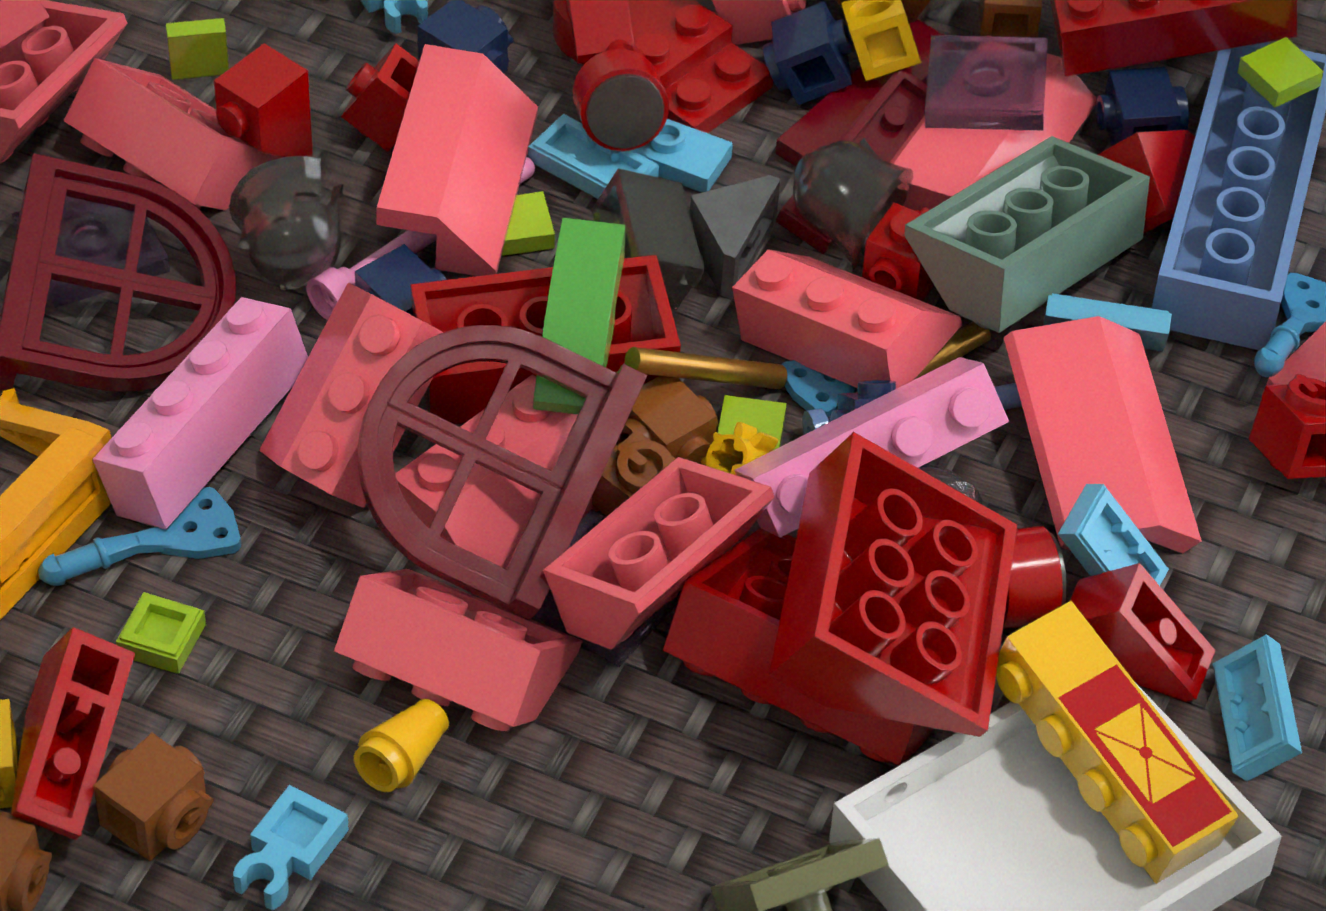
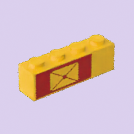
M1072 601L1006 637L999 652L996 679L1001 691L1011 702L1019 704L1036 726L1038 737L1044 748L1054 757H1060L1076 778L1079 791L1085 802L1093 810L1104 815L1119 835L1123 851L1135 865L1143 867L1155 884L1220 846L1239 815Z

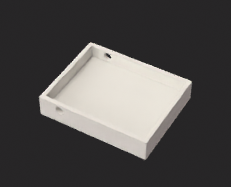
M1141 689L1239 815L1220 846L1155 884L1143 867L1135 865L1127 857L1122 849L1117 832L1101 812L1093 810L1085 802L1079 791L1076 778L1060 757H1054L1044 748L1034 723L1021 706L1013 702L1004 705L990 714L988 731L981 737L955 733L836 801L833 806L829 843L880 838L889 866L861 875L859 878L888 911H1213L1271 874L1282 836Z

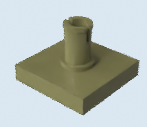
M880 838L840 841L710 888L718 911H765L786 905L788 911H832L826 891L839 883L889 866Z

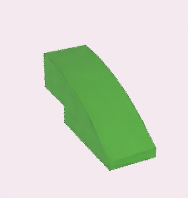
M562 218L542 334L543 338L607 368L615 325L616 300L624 263L625 225ZM537 375L533 409L579 414L586 398Z

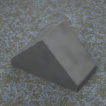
M768 175L691 195L688 238L720 296L729 299L733 298L732 287L749 270L773 228L778 211L780 178Z

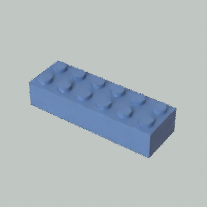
M1268 42L1218 51L1161 263L1151 308L1169 311L1172 314L1170 330L1255 350L1265 347L1270 340L1272 330L1275 328L1326 112V55L1301 50L1324 71L1321 85L1276 108L1237 73L1240 58L1271 44Z

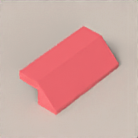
M986 36L975 46L881 173L878 181L900 205L912 210H921L923 207L930 210L1051 136L1069 143L1096 105L1097 98L1078 75L1065 77L1061 57L992 36Z
M424 45L376 209V225L437 235L436 269L473 276L497 274L528 154V146L531 142L538 115V106L484 54Z
M1096 316L1015 330L1003 337L1060 547L1070 551L1059 537L1058 532L1086 484H1104L1146 540L1182 554L1200 543L1202 540L1140 334L1103 317Z

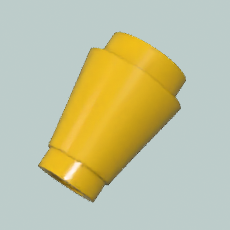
M421 699L415 705L364 733L360 737L359 748L354 753V764L363 780L371 787L382 792H391L396 788L409 786L441 739L442 734L449 727V720L445 711L434 701Z

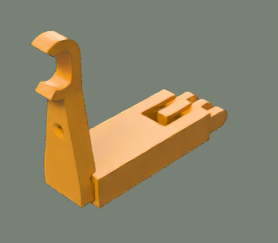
M15 388L4 390L0 397V436L36 455L38 458L0 495V620L40 579L38 569L44 559L53 553L55 556L65 553L111 505L93 462V458L112 438L110 430L89 421L21 405Z

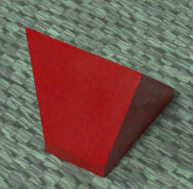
M1189 130L1137 132L1097 154L1150 176L1144 233L1174 218L1195 136Z

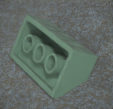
M1051 136L907 223L904 236L948 309L974 321L984 329L1000 333L1046 303L1048 295L1061 293L1143 239L1150 176Z

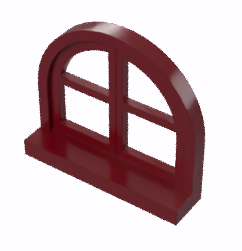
M33 153L24 189L0 314V391L13 388L16 373L104 391L128 392L159 387L193 348L222 319L228 310L233 307L235 302L236 278L232 258L224 240L211 221L187 199L151 180ZM66 197L122 208L133 212L124 270L55 255ZM146 217L168 229L183 243L196 263L202 286L137 273ZM50 280L119 294L109 354L39 341ZM132 297L199 311L190 327L171 343L149 352L123 355Z
M499 325L468 326L446 331L429 338L402 356L391 367L378 385L363 417L358 441V471L362 491L373 518L388 540L406 558L420 568L530 620L540 610L550 589L543 570L568 549L647 375L625 364L616 373L546 338L513 327ZM472 362L506 363L474 434L408 402L424 383L452 367ZM519 367L586 398L552 471L486 440ZM397 425L462 456L429 528L411 510L397 482L393 463V441ZM474 463L541 494L507 569L440 537Z

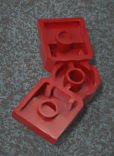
M553 0L554 39L564 54L577 62L566 0ZM628 0L634 46L643 51L645 58L652 63L658 73L669 102L667 119L705 133H710L772 88L773 79L767 66L732 43L733 25L696 0Z

